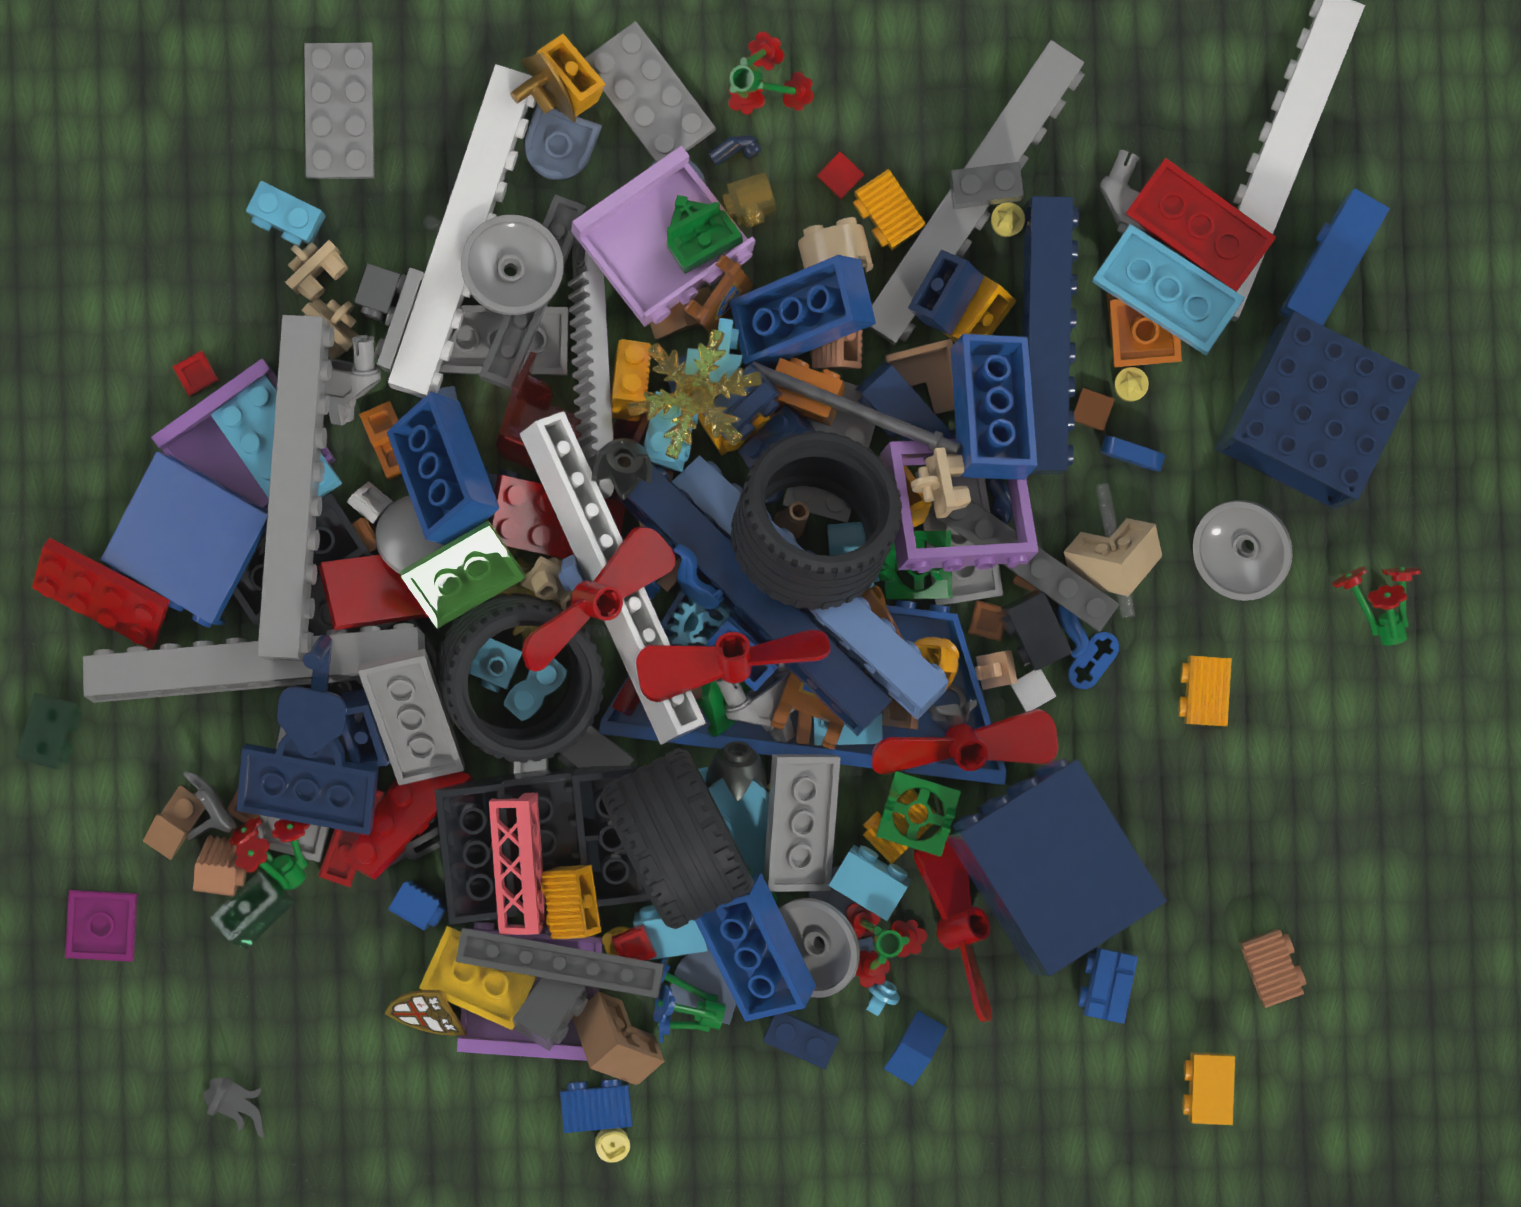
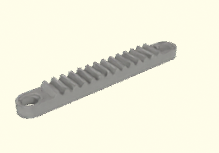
M575 238L572 248L573 279L568 282V286L574 289V292L568 295V299L575 302V305L569 308V312L575 315V319L570 321V325L576 328V331L570 334V338L577 341V344L571 347V351L578 356L572 360V364L578 367V371L572 375L573 378L579 381V384L574 386L573 390L580 394V397L574 400V404L580 407V410L575 413V417L581 420V423L575 426V430L582 433V437L578 438L577 441L583 448L582 452L592 472L593 465L599 454L598 451L605 444L613 441L605 285L603 272ZM611 479L596 481L603 498H609L614 491Z

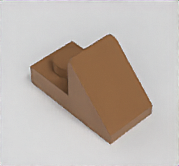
M180 785L163 811L155 816L143 842L172 860L186 840V835L192 831L205 812V806L193 792Z

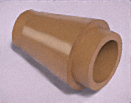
M794 502L779 510L773 522L780 529L786 528L797 539L805 532L809 509L803 502Z

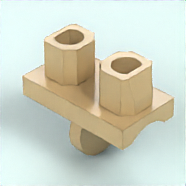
M330 240L319 250L312 242L303 250L295 244L291 250L297 256L288 264L295 273L285 283L297 295L301 293L304 297L314 302L325 292V289L315 278L326 270L334 280H337L348 270V267L340 257L341 252Z
M318 298L313 303H307L302 311L305 313L304 316H322L330 322V326L334 328V344L328 348V356L331 359H336L353 349L352 338L359 336L352 329L357 324V321L350 315L354 305L347 301L340 306L334 299L330 300L326 305Z
M944 447L933 450L934 455L925 460L926 466L918 468L920 478L911 482L912 491L923 493L924 502L933 501L936 518H946L953 510L964 508L971 502L969 488L967 486L953 487L951 477H960L964 473L962 455L946 454Z
M540 556L532 570L524 574L525 579L520 581L521 585L534 591L535 596L543 600L550 599L560 604L561 609L566 610L572 606V591L567 592L559 579L558 574L561 573L562 561L554 557L546 559Z

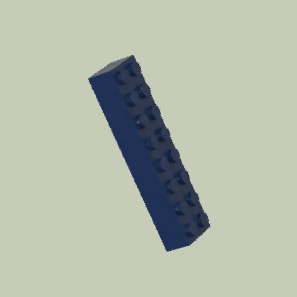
M1032 196L1025 204L1022 337H1028L1037 467L1030 474L1060 475L1067 471L1069 465H1073L1074 447L1073 444H1068V433L1074 430V410H1069V400L1075 394V377L1069 376L1071 363H1075L1076 344L1075 342H1070V332L1076 328L1077 320L1076 308H1071V299L1077 293V274H1072L1073 261H1077L1078 241L1072 240V231L1074 227H1078L1079 209L1078 206H1073V197Z

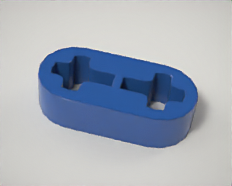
M1107 435L1104 437L1100 449L1102 454L1157 472H1161L1166 455L1152 449Z
M1100 632L1090 638L1088 650L1082 656L1075 658L1068 669L1067 677L1073 687L1088 689L1097 683L1119 652V643L1113 634ZM1106 638L1111 641L1109 644V648L1112 650L1111 654L1103 653L1098 660H1095L1093 656L1098 650V647L1095 645L1096 640L1104 641ZM1091 661L1094 664L1088 673L1092 677L1091 681L1083 680L1081 683H1078L1076 681L1078 674L1075 672V668L1077 666L1084 668Z

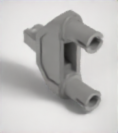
M1119 150L1109 177L1106 176L1100 183L1102 195L1117 225H1119L1118 232L1124 234L1129 225L1132 224L1152 237L1154 236L1125 215L1126 211L1140 194L1130 189L1128 185L1136 163L1140 158L1132 153L1127 165L1124 166L1129 152Z
M361 335L352 338L354 363L328 358L332 363V375L330 381H326L325 394L329 395V416L332 424L342 426L354 420L356 399L364 396L381 380V370L375 365L374 337Z
M781 663L775 672L756 691L751 689L745 694L740 683H728L721 678L715 680L727 703L724 710L727 718L734 721L762 725L765 731L770 732L776 742L782 741L786 743L796 736L790 719L791 713L795 709H791L784 729L780 730L771 726L791 671Z

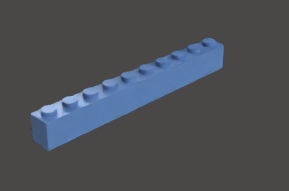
M699 455L671 484L678 490L682 489L687 492L694 501L693 505L702 514L707 513L716 521L717 529L726 538L731 537V522L743 489L736 483L731 484L722 476V471L712 461L706 462ZM768 513V517L776 531L787 542L805 551L796 543L794 535L786 528L780 529L772 521ZM856 597L849 603L844 602L839 607L835 608L832 606L825 610H821V608L815 610L802 608L811 614L815 620V625L822 632L829 633L837 640L840 646L839 649L848 658H855L864 668V672L874 681L882 684L888 694L917 720L945 693L949 682L946 679L945 672L937 664L927 662L921 656V651L914 643L909 640L905 642L896 633V629L891 622L885 618L880 619L871 611V606L863 597Z

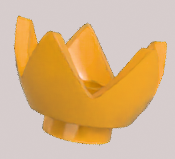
M925 637L916 640L914 644L921 651V656L930 664H937L945 672L946 679L949 681L947 690L957 674L958 660L960 658L958 649L946 638Z

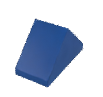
M917 1010L883 1069L913 1086L932 1060L947 1027Z

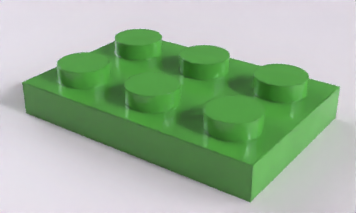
M489 520L400 571L401 578L437 629L525 579L523 570Z

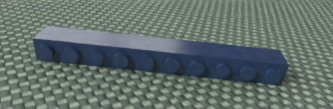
M652 465V484L641 480L635 490L624 500L620 498L618 493L616 494L615 498L644 527L659 533L672 548L673 552L678 544L688 547L697 557L696 575L703 583L712 586L716 591L718 589L723 591L722 596L724 599L722 604L762 643L807 630L821 631L815 625V620L809 612L804 609L799 610L789 604H782L781 601L770 598L768 594L761 592L758 589L759 587L749 581L747 574H744L741 570L740 563H737L735 558L736 552L732 549L731 537L726 538L717 529L716 521L707 513L702 514L693 505L694 501L687 492L675 488L669 482L668 474L660 466ZM674 552L675 557L681 562V556ZM825 633L828 636L831 647L827 657L818 661L783 664L858 736L885 710L892 700L888 697L885 687L877 681L872 682L863 673L864 668L855 658H848L839 649L840 646L837 640L829 633Z

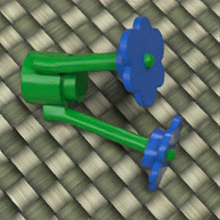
M668 957L663 958L661 964L665 966L661 984L665 979L698 996L704 1002L698 1000L696 1008L675 1003V997L672 996V989L667 985H662L659 999L656 998L653 1016L654 1021L657 1022V1027H659V1043L664 1042V1035H670L671 1029H698L709 1032L710 1028L720 1030L726 1004L717 1002L718 995L706 993L668 973L671 966L665 964ZM673 1011L694 1015L693 1020L699 1022L671 1021V1014Z

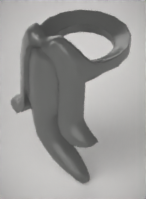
M951 684L947 690L953 691L958 695L960 707L958 704L934 707L933 704L928 709L932 720L945 732L954 725L967 724L970 712L977 706V700L968 702L964 691L955 684Z
M187 771L183 772L186 779L199 790L194 795L201 800L211 817L186 835L187 840L191 841L212 828L228 833L231 830H235L236 823L219 797L215 786H211L199 775Z
M228 1077L210 1080V1088L204 1092V1099L209 1108L207 1114L214 1116L219 1112L234 1119L237 1122L238 1131H240L244 1126V1119L238 1112L244 1113L253 1119L258 1135L264 1138L260 1112L255 1105L246 1099L258 1097L262 1088L249 1091L234 1083Z

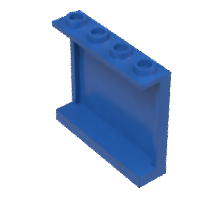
M156 452L100 560L111 565L109 569L127 578L129 576L138 581V584L169 599V606L181 612L183 609L190 611L194 614L192 619L195 622L208 628L212 624L224 626L226 621L220 617L267 529L268 510L172 455Z

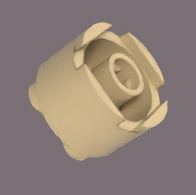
M854 217L841 219L836 222V226L823 228V225L810 226L803 230L804 237L798 241L804 269L836 255L861 259L862 266L865 267L866 272L873 268L864 227L857 224Z

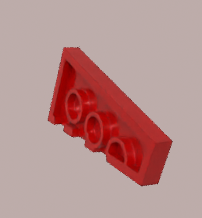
M462 771L403 785H398L395 779L374 812L373 829L370 835L360 834L344 862L354 870L376 880L406 850L405 845L416 834L420 836L429 827L428 823L437 815L435 790L474 781V779Z

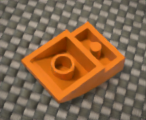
M1106 291L1114 367L1182 362L1181 339Z

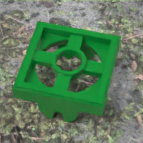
M951 530L914 531L917 549L925 548V541L933 545L934 548L951 547ZM893 542L878 575L881 581H885L886 599L953 598L952 571L947 572L943 568H931V570L921 575L909 569L907 571L914 577V589L904 585L897 576L898 563ZM932 574L936 581L926 589V577Z
M896 771L876 837L941 857L946 839L951 830L952 821L955 817L961 791ZM920 788L917 800L912 801L908 805L896 802L897 798L905 791ZM930 792L934 793L941 801L944 816L932 813L930 806L927 804ZM914 804H922L927 808L928 817L923 823L915 824L909 819L908 811ZM893 812L905 815V819L909 823L906 836L901 834L895 826L892 816ZM928 823L941 826L931 837L921 840L916 839L920 827Z

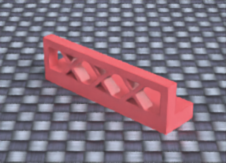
M524 793L518 799H491L489 801L499 935L540 934L547 926L546 901L541 889L543 860L538 793ZM499 808H516L517 822L511 829L500 820ZM516 828L518 829V836L514 833ZM501 831L505 834V836L502 839ZM507 838H510L519 847V857L513 863L502 853V844ZM519 861H520V869L516 866V864H517ZM503 864L508 868L505 872L503 870ZM510 871L522 882V889L516 896L505 887L504 878ZM521 895L523 896V903L518 899ZM506 898L510 901L507 906H506ZM513 904L524 913L525 925H508L507 910Z

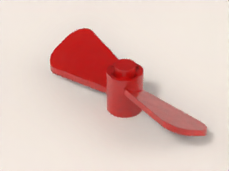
M647 527L632 529L595 580L582 581L574 588L571 596L572 606L528 635L523 644L522 655L525 665L529 670L535 672L543 670L590 617L604 621L613 620L621 612L623 598L673 570L675 554L660 534Z
M807 630L751 647L745 635L739 632H728L718 638L715 646H646L637 656L636 667L643 695L650 701L662 702L720 678L728 683L743 682L750 676L752 666L818 661L829 655L831 647L828 636L819 630Z
M1033 709L975 730L967 724H957L951 727L944 737H889L875 745L872 752L871 766L879 774H890L953 758L956 764L965 771H975L981 768L987 760L1048 764L1054 760L1058 752L1056 725L1046 711Z
M947 839L941 857L915 849L914 861L941 915V919L937 924V938L949 950L960 948L976 1015L981 1022L991 1021L992 1010L971 946L972 943L988 937L990 933L988 917L981 908L971 907L969 874Z

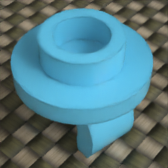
M885 980L881 985L875 983L868 989L873 996L866 1010L879 1016L886 1003L896 1005L900 999L899 994L896 992L897 987L888 980Z

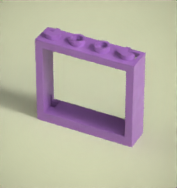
M917 441L888 443L880 453L884 465L890 469L892 477L897 482L896 487L900 490V500L902 502V510L900 512L902 519L894 539L898 570L911 569V571L917 570L918 573H924L931 570V568H943L944 571L951 572L960 570L964 566H976V569L985 570L995 567L996 564H1008V567L1015 568L1018 564H1028L1039 552L1026 479H1008L1018 543L917 549L903 466L926 464V458L934 455V452L929 450V446Z

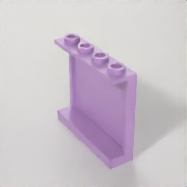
M682 145L572 221V234L644 327L652 321L655 324L660 323L671 314L670 309L679 302L682 305L687 304L691 298L694 299L699 292L697 290L706 283L712 286L725 275L715 265L721 255L684 274L667 248V228L670 227L677 195L686 196L690 201L705 204L718 202L688 163L690 156ZM720 204V210L725 211V209ZM732 220L742 234L743 243L724 252V254L732 261L742 265L752 257L755 239L753 237L747 239Z

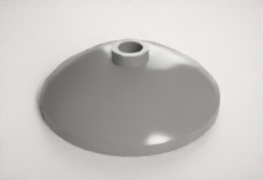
M501 215L483 222L468 237L461 256L462 277L470 294L484 307L505 315H522L535 311L545 305L556 293L563 275V256L555 237L539 222L520 215ZM512 267L516 270V274L508 276L505 274L504 269Z
M410 495L400 498L389 505L378 520L375 534L378 552L385 563L399 574H401L400 571L444 546L443 544L425 539Z
M1233 500L1216 506L1202 518L1193 539V556L1200 575L1212 589L1231 599L1248 601L1265 597L1282 584L1291 567L1293 556L1292 543L1285 525L1270 509L1256 502ZM1246 540H1250L1254 544V550L1246 547Z
M813 898L795 899L780 907L781 915L816 984L811 997L822 998L831 996L845 988L855 976L860 959L859 942L847 918L832 905ZM819 936L824 940L825 945L819 941Z

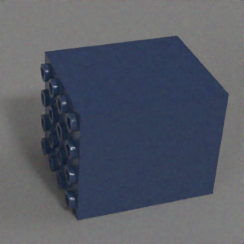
M1294 312L1273 329L1214 450L1332 509H1337L1359 499L1420 374Z
M1066 757L1062 760H1055L1043 765L1034 771L1035 777L1022 779L1006 789L1008 795L993 797L977 807L980 814L965 815L951 824V832L947 838L950 846L1029 972L1042 976L1053 975L1167 902L1078 759L1068 761Z

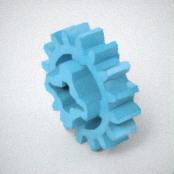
M689 597V603L687 604L679 600L677 602L680 608L679 612H669V615L674 619V623L667 624L665 627L673 631V635L667 638L670 644L688 646L687 643H697V646H705L708 637L730 615L728 614L730 610L722 603L717 609H714L718 615L709 616V612L705 608L693 602ZM703 623L707 624V627H705L704 629Z

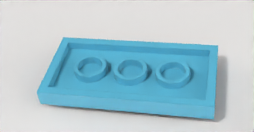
M1132 224L1126 229L1092 281L1206 356L1245 298Z
M263 375L210 415L269 498L277 389L269 377ZM321 453L320 462L324 463L325 474L323 482H319L318 496L323 498L341 485L342 482Z

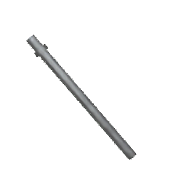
M752 363L774 385L927 445L930 451H933L935 448L945 447L947 454L957 455L960 450L961 444L944 438L941 432H929L759 363Z

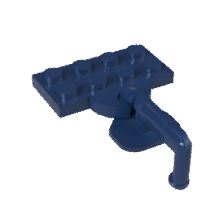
M322 635L317 639L309 652L303 656L304 665L313 670L311 689L291 686L286 688L279 697L277 721L287 734L281 739L277 749L247 743L242 748L236 811L370 835L373 829L379 767L345 761L344 748L338 737L345 730L347 706L339 695L328 692L332 639L329 635Z

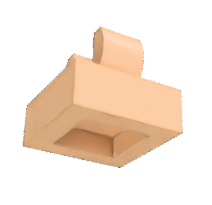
M1012 650L976 657L978 667H975L977 679L981 680L982 690L1018 683Z

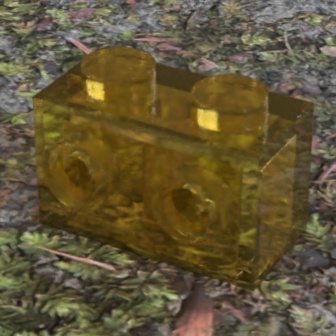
M766 172L726 184L727 194L722 195L723 204L728 215L731 218L735 217L737 226L745 224L746 228L754 227L764 223L766 216L776 213V203Z

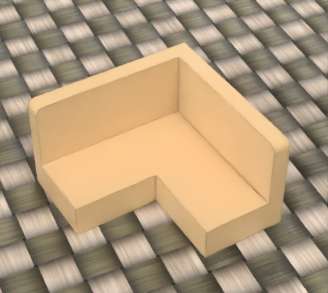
M1126 518L1110 538L1080 532L1066 548L1064 555L1067 567L1097 589L1129 596L1161 559L1162 552L1156 524Z

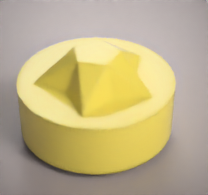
M1010 202L998 205L991 215V226L1002 237L1017 235L1025 223L1023 210L1018 205Z
M1136 367L1123 369L1114 380L1116 394L1122 400L1128 402L1141 399L1146 394L1149 386L1146 374Z
M621 1128L603 1129L595 1138V1148L602 1160L618 1162L627 1156L630 1150V1142L626 1132Z

